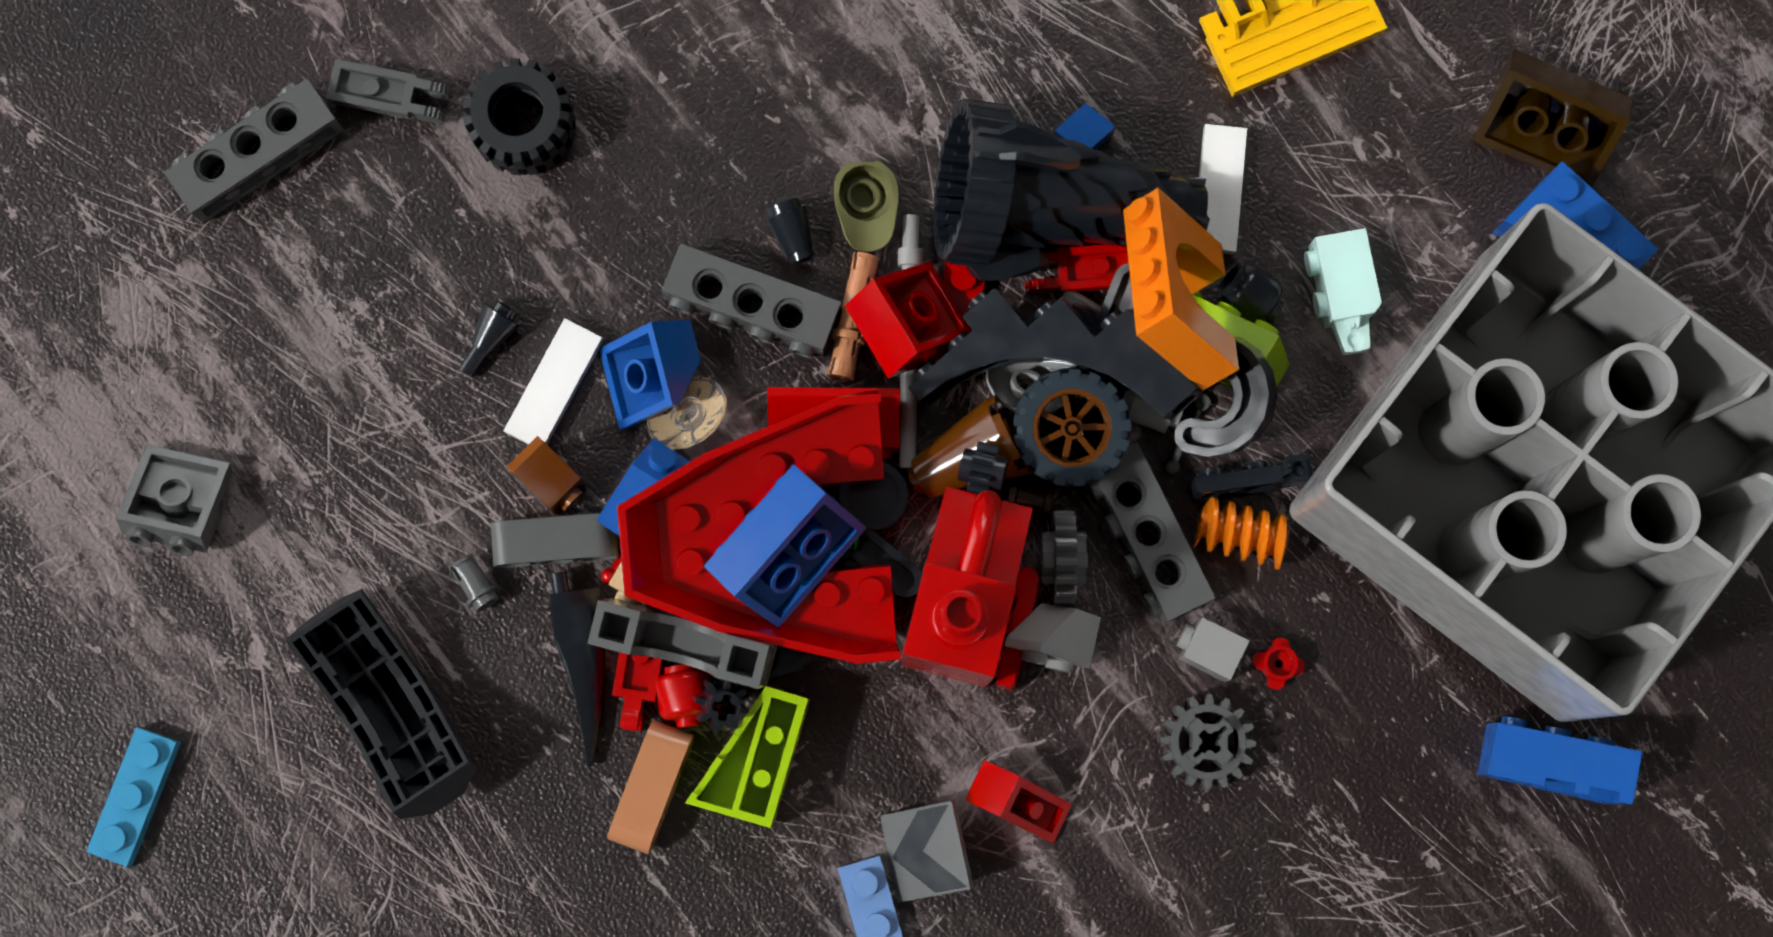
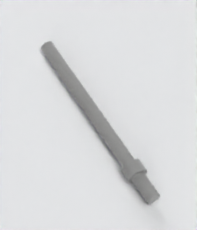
M903 215L902 247L898 248V267L902 268V270L923 264V249L919 248V215ZM917 369L900 374L899 469L904 470L913 469L911 460L916 456L917 398L908 387L917 380L915 378Z

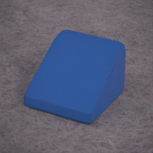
M1085 103L1062 123L1054 133L1059 138L1074 140L1097 150L1114 135L1116 127Z

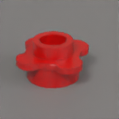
M1285 638L1275 639L1272 642V647L1265 652H1257L1252 659L1254 668L1264 673L1267 678L1268 687L1274 690L1282 689L1286 680L1293 675H1301L1305 669L1304 661L1297 657L1296 653L1290 648V642ZM1276 660L1282 661L1283 665L1281 668L1275 666Z

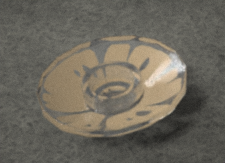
M703 376L692 377L679 405L647 419L650 436L673 450L689 448L704 441L718 428L725 416L727 400L723 388L711 378Z

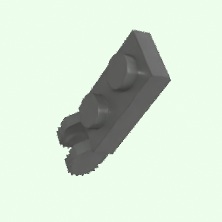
M335 59L326 100L330 104L410 120L413 117L421 121L442 124L445 118L444 111L435 107L414 103L417 92L438 99H447L450 97L451 88L446 84L420 79L416 74Z

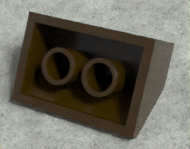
M1514 49L1494 86L1474 134L1473 141L1549 173L1563 161L1592 188L1631 120L1632 98Z

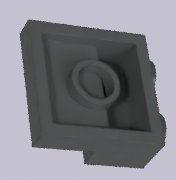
M146 445L116 516V521L122 534L126 535V540L139 547H150L152 541L167 544L170 551L186 557L192 556L194 551L207 553L221 518L218 507L233 472L230 463Z

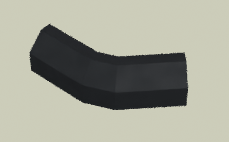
M363 589L344 596L311 617L287 638V644L352 734L394 815L399 819L434 814L464 794L476 768L435 693Z

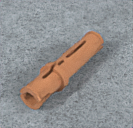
M865 252L853 253L838 328L833 330L831 338L835 342L827 377L841 382H854L860 347L864 346L866 342L845 307L856 294L875 278L880 258Z

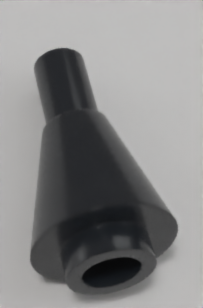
M498 300L495 301L493 306L484 303L471 343L473 346L459 369L467 375L474 377L486 356L496 350L521 326L515 320L518 313Z

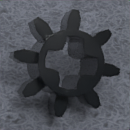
M978 441L976 450L964 449L957 479L968 483L967 492L979 494L982 491L990 490V488L1002 490L1009 458L998 456L1000 446Z
M704 679L705 689L702 694L692 696V699L701 705L702 710L697 712L695 718L700 723L711 718L710 728L715 733L720 731L721 724H729L736 730L738 728L736 719L740 713H749V709L740 702V698L746 694V690L742 686H738L730 691V681L720 679V684H712L707 679ZM723 697L729 701L728 706L720 707L717 712L712 707L713 702H721Z

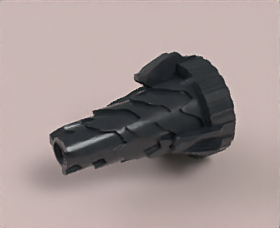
M962 98V100L957 102V106L954 107L949 118L940 151L933 209L935 248L937 249L938 257L943 258L945 262L950 264L965 265L973 278L979 279V281L991 282L1027 276L1036 271H1047L1049 259L1039 249L1045 248L1046 244L1084 246V242L1127 247L1123 209L1156 188L1163 191L1199 225L1207 230L1210 218L1207 216L1208 192L1205 186L1206 178L1172 174L1168 168L1155 164L1119 160L1114 158L1113 152L1095 150L1074 140L1054 137L1034 125L1019 121L1014 122L1013 113H1011V108L1007 104Z

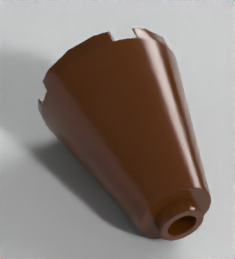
M995 394L986 398L911 460L913 469L907 473L918 494L925 492L929 498L943 496L946 486L963 491L966 490L968 483L957 479L964 449L976 450L978 441L1000 446L998 456L1009 458L1005 481L1033 473V470L1027 465L1023 466L1021 456L1014 440L1013 421L1007 410L998 413L994 407V404L999 402Z

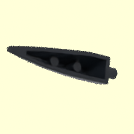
M567 571L549 574L552 594L548 595L547 598L553 636L576 702L586 765L589 767L593 766L601 725L605 683V648L587 643L601 592L600 588L570 591Z

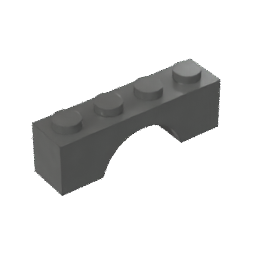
M614 598L598 600L587 643L628 655L647 656L677 662L708 672L715 678L756 689L768 685L777 650V645L717 632L668 612Z

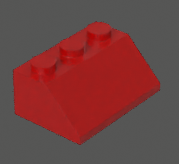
M768 387V426L835 397L876 389L881 393L882 401L878 403L883 461L890 460L891 454H899L900 389Z

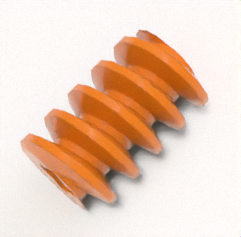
M1212 496L1201 511L1195 531L1193 548L1196 547L1201 538H1206L1207 552H1212L1218 542L1223 543L1224 556L1229 557L1235 546L1240 547L1241 561H1246L1251 552L1256 551L1258 565L1262 566L1268 556L1271 555L1274 556L1275 569L1279 570L1284 559L1289 537L1287 518L1283 514H1278L1270 524V513L1268 510L1263 509L1253 519V509L1249 505H1245L1239 514L1236 515V505L1233 501H1228L1220 511L1218 498Z

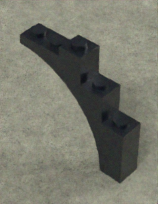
M996 288L992 291H982L969 303L968 307L970 310L962 317L973 330L969 334L965 331L956 336L947 346L949 352L939 361L932 360L921 367L915 374L917 380L908 387L919 401L932 404L956 385L988 370L1018 363L1058 362L1087 367L1114 378L1136 392L1162 418L1169 421L1174 419L1204 393L1203 390L1136 336L1133 310L1127 308L1122 313L1119 309L1110 314L1100 324L1102 331L1097 335L1073 305L1062 298L1056 302L1050 300L1043 304L1035 312L1033 317L1036 320L1031 324L1007 294Z

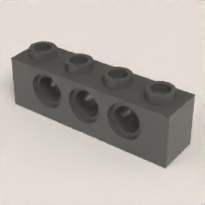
M308 78L302 82L296 81L288 84L280 91L279 97L267 105L253 107L244 115V120L230 129L223 128L216 131L209 137L207 144L195 152L189 151L181 154L172 162V167L164 171V174L190 213L199 221L205 223L345 131ZM297 117L296 125L290 131L280 132V126L285 119ZM261 140V146L255 154L245 155V148L250 142ZM225 163L222 175L215 179H209L210 170L217 164Z
M681 243L662 288L665 299L670 301L668 306L680 313L693 315L694 310L710 316L708 321L714 325L728 330H732L734 325L750 330L749 336L755 340L766 344H773L774 339L790 345L788 349L790 352L808 359H813L814 354L825 357L833 330L836 328L842 312L841 301ZM715 281L723 286L720 295L716 298L706 299L700 295L701 287L707 282ZM747 296H757L763 301V304L757 312L748 314L740 310L741 301ZM788 310L798 311L802 314L803 320L795 328L783 327L779 323V319L784 312Z
M1135 442L1128 446L1120 459V463L1105 474V477L1096 482L1086 483L1093 499L1095 501L1102 499L1109 515L1104 517L1111 536L1114 540L1121 538L1128 552V554L1123 556L1125 564L1134 579L1141 578L1148 592L1142 595L1148 611L1153 618L1160 616L1163 624L1214 600L1215 596L1138 442ZM1121 486L1134 488L1138 494V504L1133 507L1121 505L1116 497L1117 488ZM1142 524L1152 526L1158 535L1156 544L1153 546L1142 545L1135 535L1137 526ZM1168 563L1175 568L1177 579L1173 585H1163L1156 579L1155 568L1157 564Z

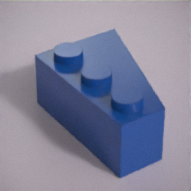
M1502 716L1501 723H1488L1486 725L1477 775L1602 804L1633 805L1643 751L1615 746V741L1600 737L1588 736V740L1571 737L1572 731L1545 726L1544 731L1529 729L1528 721Z

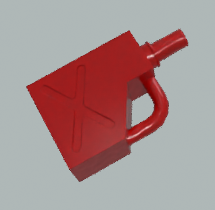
M946 486L902 653L903 667L986 687L995 677L1017 588L1016 580L1033 508L1002 501L1000 496L992 490H985L975 494Z

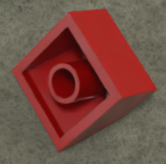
M930 261L872 279L845 305L888 378L917 369L947 351L948 344L956 336L965 331L968 334L972 331L968 323L963 319V314Z

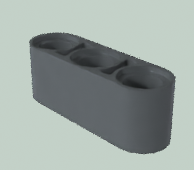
M600 513L491 523L493 567L515 568L619 558L617 534L597 522Z

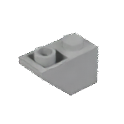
M1041 603L1006 637L1004 646L1021 651L1020 660L1046 665L1045 668L1065 673H1071L1072 666L1090 669L1101 617L1076 608Z

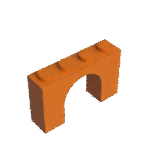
M1156 188L1123 209L1136 336L1201 390H1205L1239 370L1235 337L1207 314L1192 296V294L1226 274L1222 245L1163 191Z

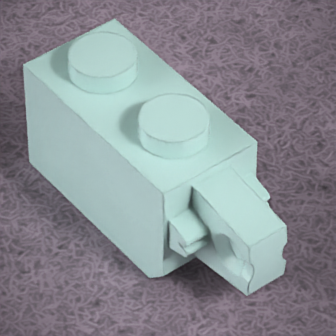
M1366 228L1315 237L1308 246V251L1304 253L1306 272L1309 277L1314 276L1317 292L1313 293L1315 314L1317 318L1323 317L1325 329H1333L1342 356L1366 352L1371 348L1369 318L1382 303Z

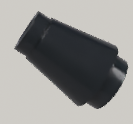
M798 197L766 209L770 218L766 222L785 254L789 257L791 264L815 255L812 249L813 244L806 206L801 207Z

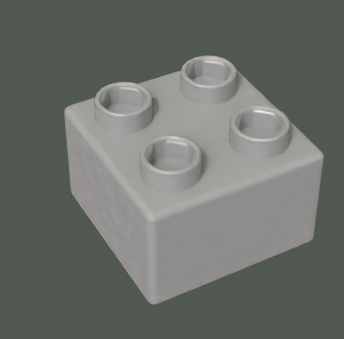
M1540 203L1531 208L1477 259L1292 501L1289 512L1297 523L1554 719L1560 722L1627 715L1635 710L1773 522V369L1556 208L1547 203Z

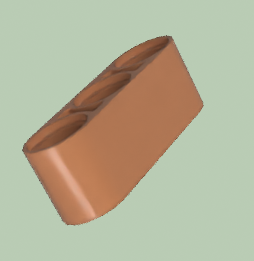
M655 719L652 720L612 820L607 836L608 840L644 854H650L690 753L695 737L694 734Z

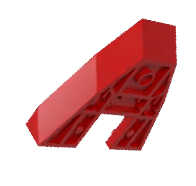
M875 389L830 399L706 452L618 505L617 515L625 596L717 632L855 664L901 660L900 650L896 644L892 577L889 564L830 569L779 628L734 597L704 567L714 555L716 549L731 536L744 521L746 515L761 502L774 487L776 481L793 464L817 484L884 479L878 404L882 402L881 393Z

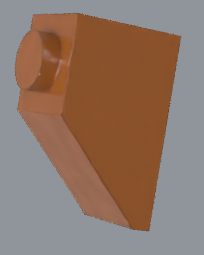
M538 436L506 467L555 514L561 509L565 512L569 511L584 495L581 489L586 483Z

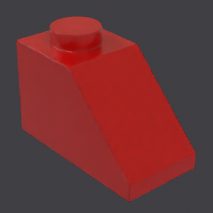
M985 760L965 799L1054 844L1072 806L1071 803L1030 781Z

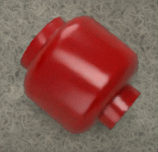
M684 664L665 667V675H661L656 680L660 716L664 720H676L677 728L703 725V722L700 723L695 718L697 712L702 710L701 705L696 703L692 696L702 694L705 689L704 679L712 683L711 674Z

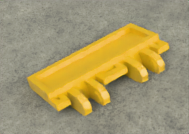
M1216 0L1227 27H1223L1216 11L1199 19L1206 35V42L1232 97L1382 35L1387 30L1375 0H1244L1249 13L1240 16L1233 0Z

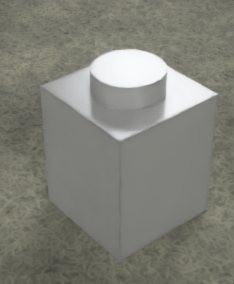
M1201 617L1196 620L1194 625L1190 623L1185 625L1176 644L1177 647L1182 649L1178 659L1223 682L1231 680L1249 640Z

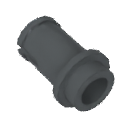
M473 554L460 558L448 568L468 597L466 602L468 607H474L476 612H481L499 600L496 594L498 587L496 584L491 585L476 563Z

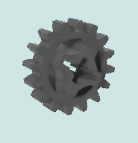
M1053 511L1051 532L1041 533V584H1051L1053 605L1074 606L1077 594L1076 584H1086L1088 568L1086 532H1077L1075 511Z
M1212 694L1204 696L1203 705H1199L1194 696L1187 698L1188 710L1185 711L1178 705L1174 706L1172 710L1177 717L1176 721L1164 720L1162 723L1166 729L1170 730L1169 736L1159 738V743L1169 745L1170 749L1169 752L1161 756L1162 761L1174 760L1176 765L1171 770V775L1177 776L1182 772L1186 773L1185 785L1191 787L1197 779H1201L1202 790H1210L1212 780L1214 779L1221 788L1228 787L1227 775L1230 774L1236 779H1241L1243 774L1238 768L1239 764L1249 765L1253 762L1245 754L1246 748L1256 747V741L1246 739L1245 733L1252 730L1254 726L1252 723H1240L1239 719L1245 711L1240 708L1231 713L1228 710L1230 705V699L1223 698L1218 706L1214 705ZM1198 713H1213L1221 718L1214 724H1204L1195 715ZM1181 729L1187 735V749L1182 754L1179 749ZM1220 730L1212 742L1216 748L1214 752L1212 750H1204L1194 755L1202 743V739L1198 736L1200 733L1207 735ZM1234 732L1236 739L1234 754L1228 750V735ZM1202 760H1211L1220 769L1214 772H1203L1193 767Z

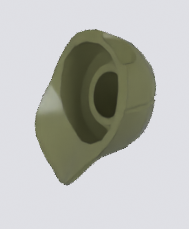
M879 161L849 162L838 172L834 181V203L844 236L850 246L861 252H874L884 248L890 242L895 230L899 195L898 185L893 172Z

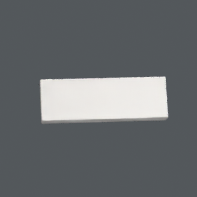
M1205 124L1203 128L1199 177L1206 178L1205 186L1208 192L1207 216L1210 218L1206 231L1221 243L1223 254L1234 255L1237 251L1247 128Z
M564 318L503 431L528 445L537 436L548 445L604 341L603 338Z

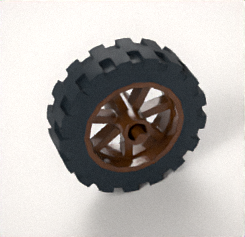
M1063 368L1042 375L1024 391L1015 409L1013 433L1021 458L1035 474L1057 485L1083 486L1086 483L1102 479L1106 476L1105 474L1120 463V459L1129 445L1131 419L1126 402L1110 382L1102 376L1085 369ZM1068 394L1080 395L1089 399L1076 416L1072 415ZM1060 396L1065 412L1063 419L1044 410L1051 401ZM1096 404L1102 413L1104 423H1082L1081 420L1092 406ZM1040 417L1060 425V429L1040 438ZM1083 430H1104L1101 442L1095 450L1082 435ZM1064 435L1066 438L1061 457L1051 453L1044 446V444ZM1077 438L1089 454L1079 459H1068L1072 439Z

